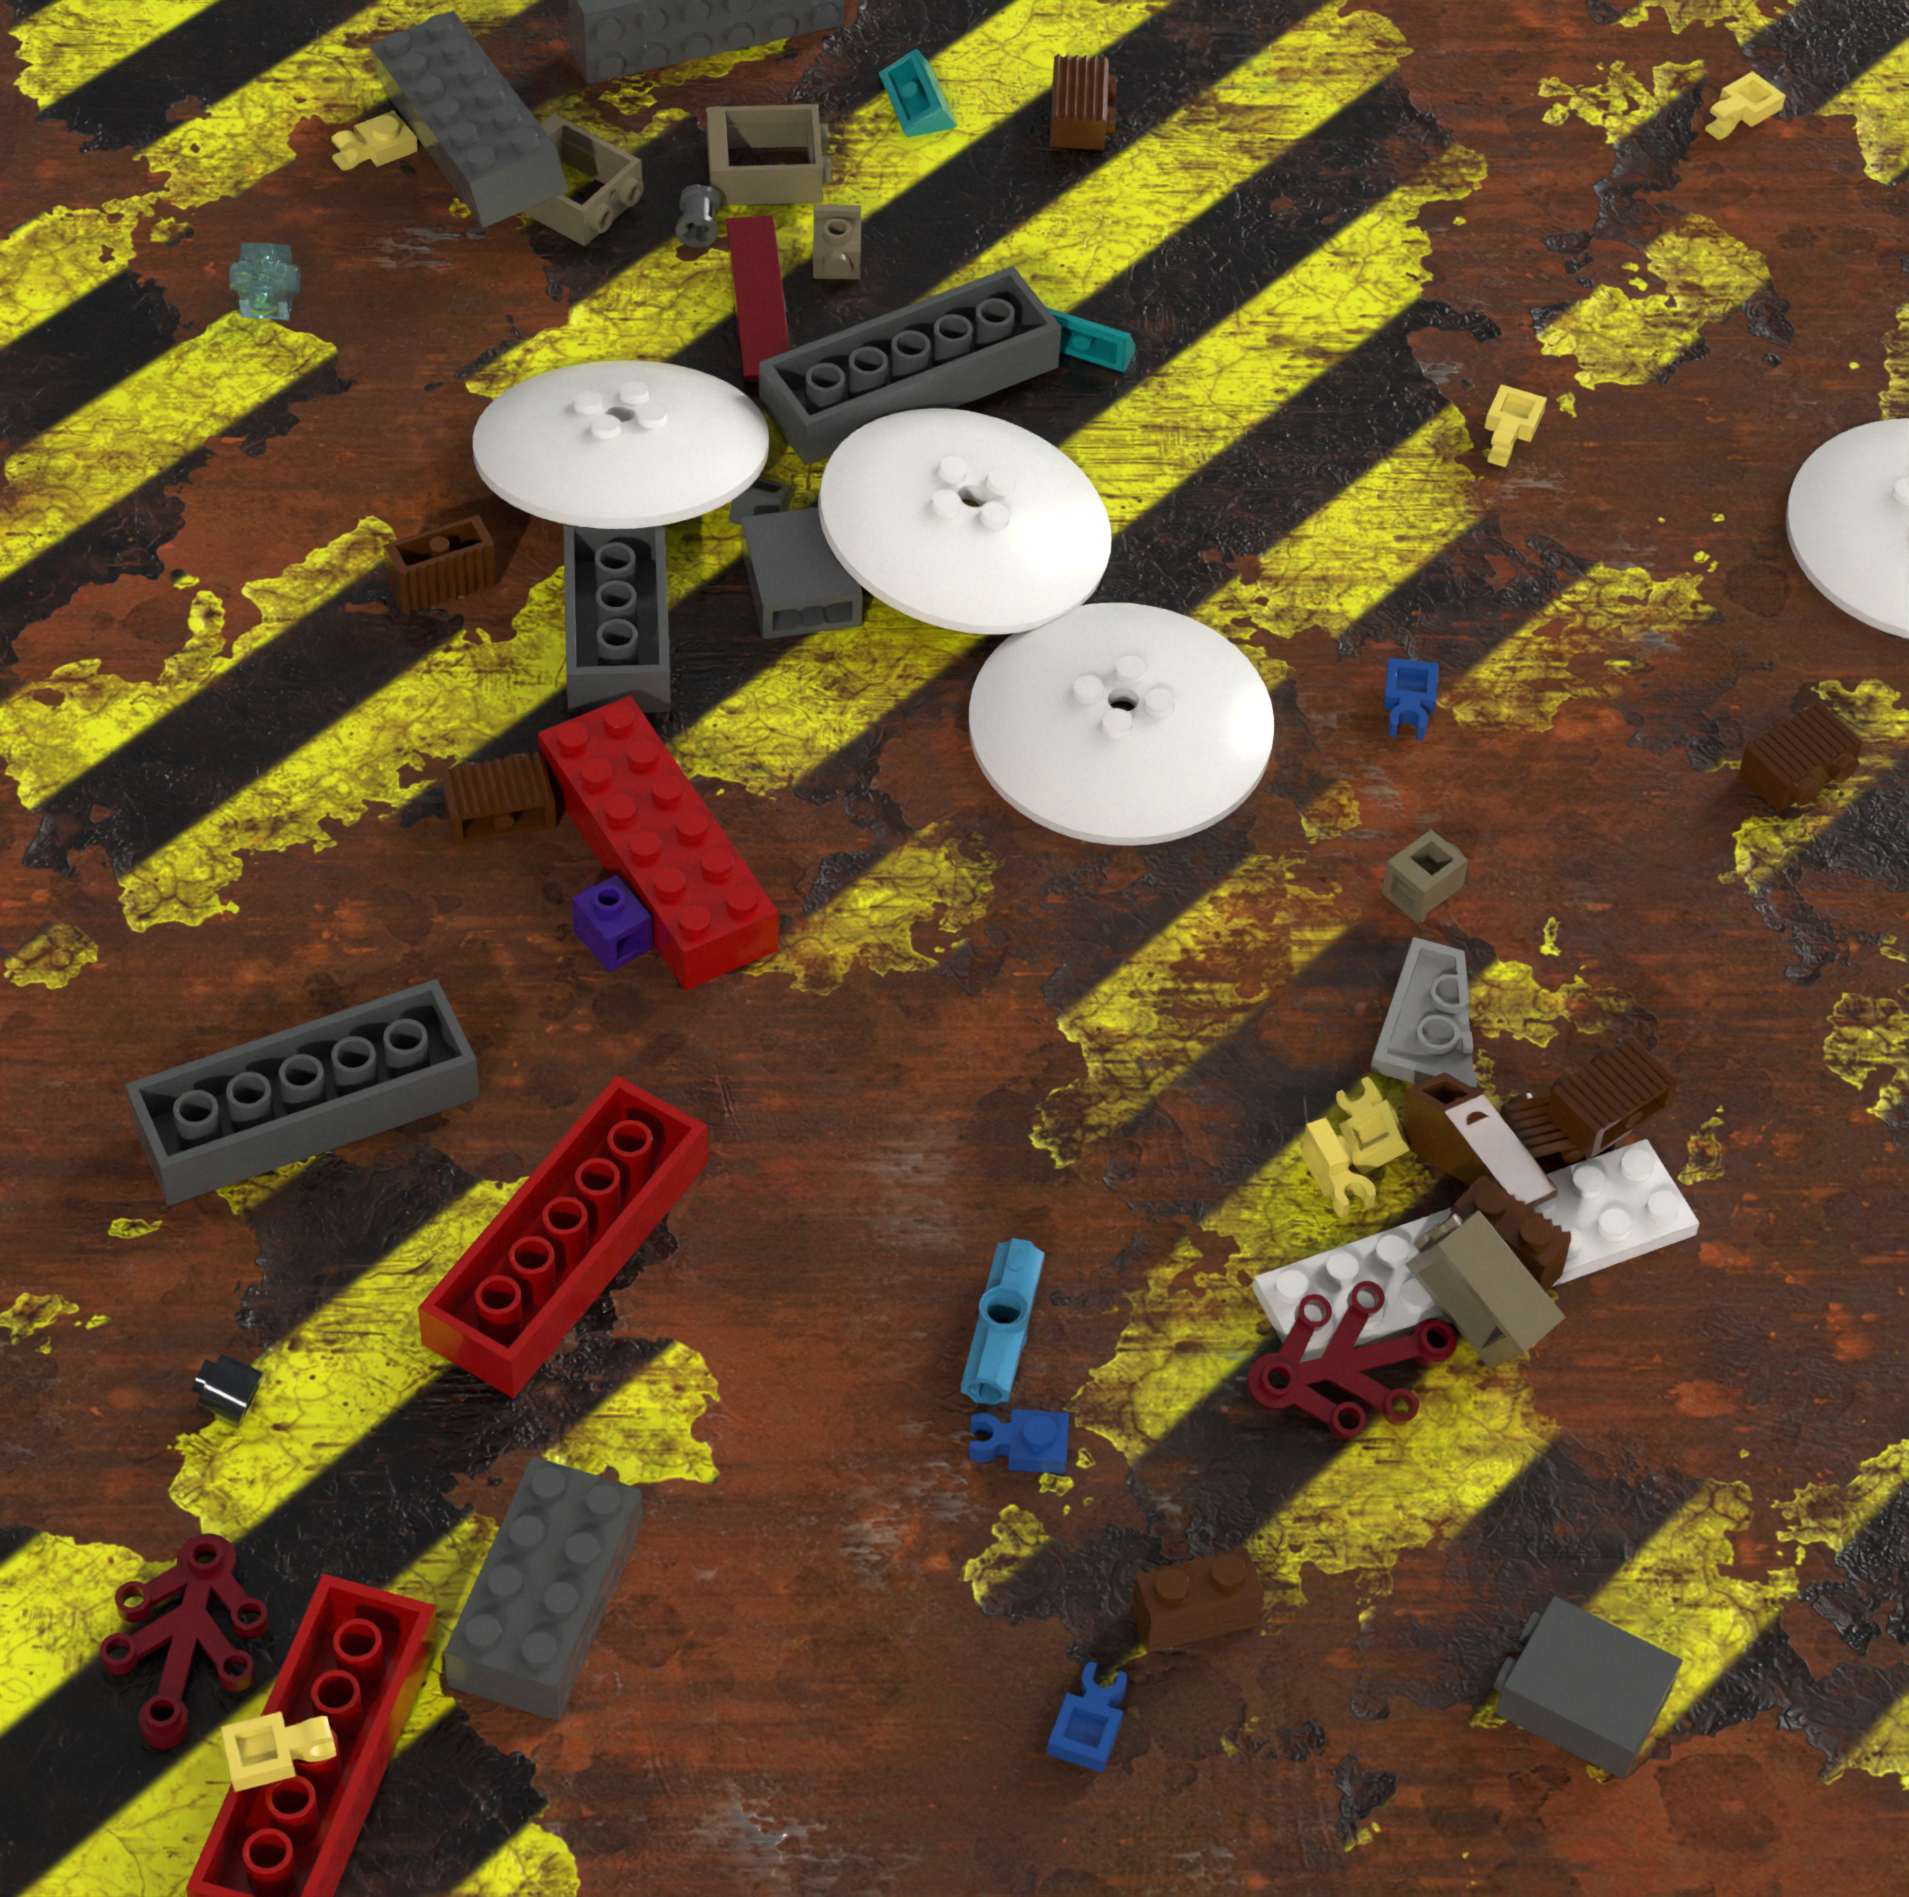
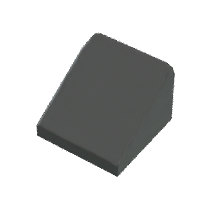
M758 477L747 490L732 500L729 520L734 524L741 525V517L786 512L794 496L795 488Z

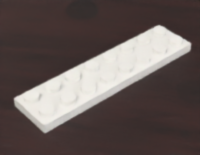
M1647 1139L1548 1173L1547 1176L1558 1188V1196L1534 1207L1535 1213H1543L1545 1219H1552L1553 1226L1561 1225L1562 1232L1570 1231L1571 1242L1563 1274L1553 1286L1693 1237L1697 1234L1700 1224ZM1451 1208L1254 1277L1252 1289L1282 1344L1295 1322V1309L1304 1297L1318 1294L1329 1301L1332 1308L1331 1318L1322 1329L1313 1332L1299 1363L1322 1357L1348 1308L1347 1297L1349 1292L1362 1281H1372L1378 1284L1384 1292L1385 1300L1382 1308L1374 1316L1368 1318L1352 1350L1410 1335L1411 1331L1425 1319L1438 1318L1446 1321L1448 1324L1452 1323L1405 1265V1263L1419 1253L1413 1243L1435 1225L1441 1224L1448 1219L1451 1214ZM1365 1291L1357 1293V1300L1361 1306L1365 1308L1374 1307V1299L1371 1294ZM1306 1305L1304 1307L1305 1315L1309 1320L1314 1322L1321 1321L1322 1313L1317 1306Z

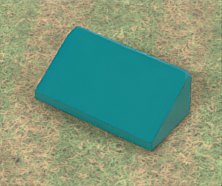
M917 48L879 72L907 137L949 130L957 126L933 68Z
M1047 308L1061 326V353L1121 372L1126 371L1136 350V345L1129 333Z

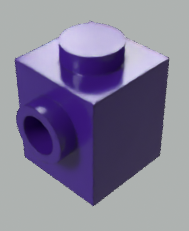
M617 875L600 884H592L586 887L579 895L572 898L574 932L608 973L653 949L652 916Z

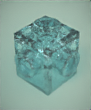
M242 242L239 262H231L229 275L231 291H238L241 318L289 320L293 294H299L301 285L300 265H292L290 245Z

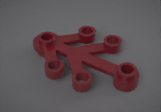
M1362 1281L1349 1292L1347 1297L1348 1308L1321 1358L1299 1363L1313 1332L1322 1329L1332 1315L1329 1301L1321 1295L1311 1294L1304 1297L1297 1305L1294 1312L1295 1322L1279 1352L1263 1355L1251 1366L1247 1376V1386L1250 1395L1260 1406L1269 1410H1283L1293 1405L1328 1425L1330 1431L1336 1437L1344 1440L1352 1439L1365 1426L1366 1415L1363 1409L1353 1402H1343L1336 1405L1308 1387L1309 1385L1328 1381L1382 1412L1384 1419L1390 1424L1396 1426L1405 1425L1418 1412L1419 1402L1416 1395L1405 1388H1397L1392 1391L1361 1372L1414 1359L1425 1367L1439 1366L1454 1353L1457 1346V1337L1453 1328L1446 1321L1438 1318H1429L1420 1322L1411 1331L1410 1335L1352 1350L1368 1318L1374 1316L1382 1308L1385 1300L1384 1292L1378 1284L1372 1281ZM1365 1291L1371 1294L1374 1299V1307L1365 1308L1361 1306L1357 1300V1293ZM1306 1305L1317 1306L1322 1313L1321 1321L1314 1322L1309 1320L1305 1315L1304 1307ZM1427 1332H1438L1443 1337V1347H1432L1427 1341ZM1274 1371L1281 1373L1286 1380L1285 1388L1276 1389L1272 1387L1268 1381V1374ZM1400 1398L1407 1403L1409 1411L1406 1416H1400L1393 1411L1391 1407L1392 1399ZM1340 1412H1348L1354 1417L1356 1422L1355 1429L1348 1430L1340 1425L1338 1421Z
M200 1534L190 1538L180 1548L177 1554L176 1566L145 1584L139 1581L126 1582L115 1593V1603L119 1616L127 1622H140L150 1615L152 1606L186 1588L182 1605L131 1636L124 1633L111 1634L103 1640L100 1646V1655L104 1668L111 1674L122 1675L134 1669L139 1659L171 1641L157 1695L149 1699L142 1706L139 1713V1723L143 1738L155 1748L168 1749L175 1747L184 1741L189 1733L190 1722L187 1708L182 1702L197 1642L217 1667L220 1683L225 1689L234 1692L247 1689L255 1679L254 1664L251 1656L245 1651L234 1649L206 1609L211 1591H213L230 1611L236 1634L245 1639H254L263 1635L268 1628L267 1608L261 1600L249 1598L232 1576L236 1568L235 1550L227 1539L216 1534ZM203 1556H216L212 1562L207 1564H201L196 1561ZM138 1596L144 1599L136 1607L124 1605L125 1601L131 1597ZM247 1613H255L260 1616L256 1622L251 1624L240 1621L241 1617ZM124 1648L129 1651L127 1656L122 1659H112L109 1657L110 1653L116 1649ZM234 1665H241L246 1668L245 1672L239 1676L226 1674V1671ZM160 1712H173V1715L168 1720L157 1721L153 1719V1716Z

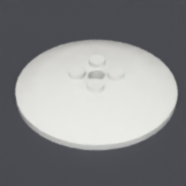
M641 360L588 362L562 367L529 378L497 397L479 417L473 433V459L476 469L486 485L500 498L527 513L543 519L579 527L600 529H633L660 526L691 519L715 510L738 497L755 482L765 467L769 452V433L766 420L758 406L742 391L715 376L695 369Z
M943 408L915 409L890 414L867 423L850 434L833 452L826 465L819 488L818 510L821 527L828 545L845 570L862 587L890 607L910 617L945 629L976 634H1010L1037 629L1083 605L1091 597L1104 575L1111 552V529L1106 509L1098 492L1082 470L1064 453L1036 434L1005 420L976 412ZM961 499L973 500L980 507L968 506Z
M1909 418L1872 422L1852 428L1825 442L1814 451L1803 463L1792 484L1786 507V529L1792 552L1799 566L1813 585L1826 598L1863 623L1909 639Z
M1096 603L1081 605L1037 629L1013 633L1004 640L985 661L976 678L969 703L968 728L971 746L983 774L1001 797L1017 811L1052 831L1072 838L1107 845L1135 846L1157 844L1190 836L1207 829L1236 810L1251 795L1267 768L1274 736V714L1266 686L1257 670L1247 657L1221 634L1194 619L1166 609L1133 603ZM1125 701L1131 703L1135 708L1125 711L1119 708H1112L1110 705L1114 702Z

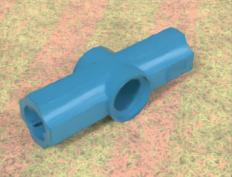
M1012 1238L1010 1241L997 1244L987 1287L979 1301L978 1321L961 1383V1393L972 1398L974 1403L994 1407L998 1403L1009 1402L1021 1350H1023L1027 1342L1028 1322L1045 1258L1044 1252L1033 1246L1031 1241ZM996 1320H1007V1321H1010L1011 1323H1008V1324H1000V1323L995 1322V1321H996Z

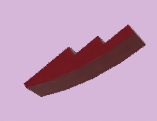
M773 215L726 218L733 306L736 313L743 383H758L759 362L790 351Z

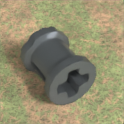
M694 184L686 187L681 192L679 207L682 211V216L676 223V236L687 246L696 248L706 247L715 242L718 236V225L715 222V215L719 212L721 197L712 187Z

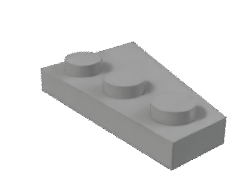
M1413 937L1372 1058L1371 1072L1414 1084H1419L1446 1072L1477 1090L1476 1072L1473 1069L1472 1058L1473 1037L1472 1032H1470L1468 1014L1469 993L1465 951Z

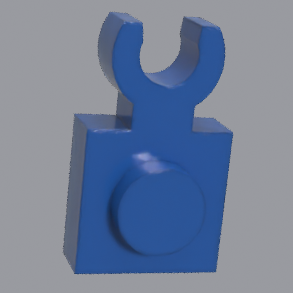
M1388 658L1383 709L1391 710L1387 728L1389 737L1396 738L1398 726L1406 723L1416 728V740L1422 741L1425 738L1428 724L1427 714L1434 715L1439 663Z
M1012 1409L1011 1423H1001L995 1416L986 1413L971 1415L970 1433L985 1434L990 1439L984 1442L970 1441L968 1458L976 1462H989L999 1455L1009 1456L1008 1470L1065 1474L1069 1413Z
M1090 1661L1082 1672V1697L1067 1693L1048 1741L1047 1755L1104 1773L1123 1720L1124 1711L1113 1707L1117 1706L1125 1696L1127 1674L1119 1671L1116 1682L1112 1686L1107 1688L1100 1687L1094 1682L1097 1663Z

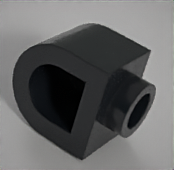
M224 1354L219 1356L216 1363L206 1359L191 1391L200 1394L197 1402V1411L239 1429L264 1378V1373Z

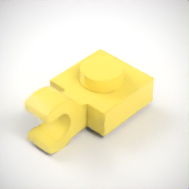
M1752 71L1722 89L1719 102L1710 109V113L1715 115L1717 119L1708 124L1705 131L1716 139L1722 140L1734 130L1741 120L1753 127L1782 110L1786 95Z
M394 110L354 125V133L344 130L332 136V142L341 151L332 155V160L341 170H350L368 159H371L378 167L417 152L416 135Z
M1500 385L1487 414L1484 428L1494 431L1491 439L1493 447L1487 462L1506 467L1516 439L1531 442L1543 416L1547 401L1546 397Z
M1326 1117L1306 1124L1301 1156L1324 1197L1331 1196L1334 1211L1341 1218L1348 1216L1350 1202L1346 1196L1349 1195L1359 1196L1367 1209L1373 1208L1376 1198L1375 1186L1367 1177L1349 1171L1348 1167L1352 1165V1154L1345 1138L1342 1135L1336 1136Z
M277 1712L221 1727L231 1782L235 1792L296 1777L293 1760L301 1759L308 1762H318L337 1755L327 1716L314 1717L302 1723L286 1727L282 1712Z

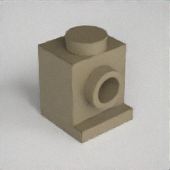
M814 204L813 279H860L861 205Z
M1430 829L1387 861L1381 894L1419 925L1426 920L1429 911L1464 886L1469 860L1463 856L1457 846L1446 842Z

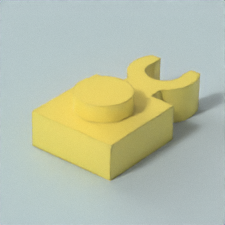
M1369 1077L1361 1079L1365 1092L1357 1101H1351L1343 1090L1336 1093L1338 1105L1349 1118L1340 1123L1339 1127L1351 1150L1353 1164L1362 1175L1410 1151L1395 1110L1387 1099L1383 1101L1381 1092Z

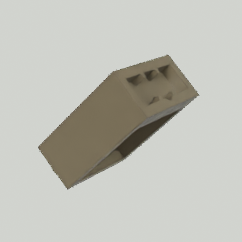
M818 104L707 107L710 187L716 190L721 197L720 206L823 203V184L832 182L831 155H822V151H829L828 123H819ZM807 147L808 164L729 166L728 149Z
M552 113L540 125L556 145L560 162L574 167L605 185L583 205L564 195H559L522 211V213L573 241L586 246L599 233L607 231L612 222L628 207L634 206L641 198L644 189L641 159Z
M1480 1210L1463 1220L1457 1213H1454L1441 1224L1435 1225L1413 1243L1419 1253L1405 1263L1406 1267L1489 1370L1525 1353L1566 1318Z

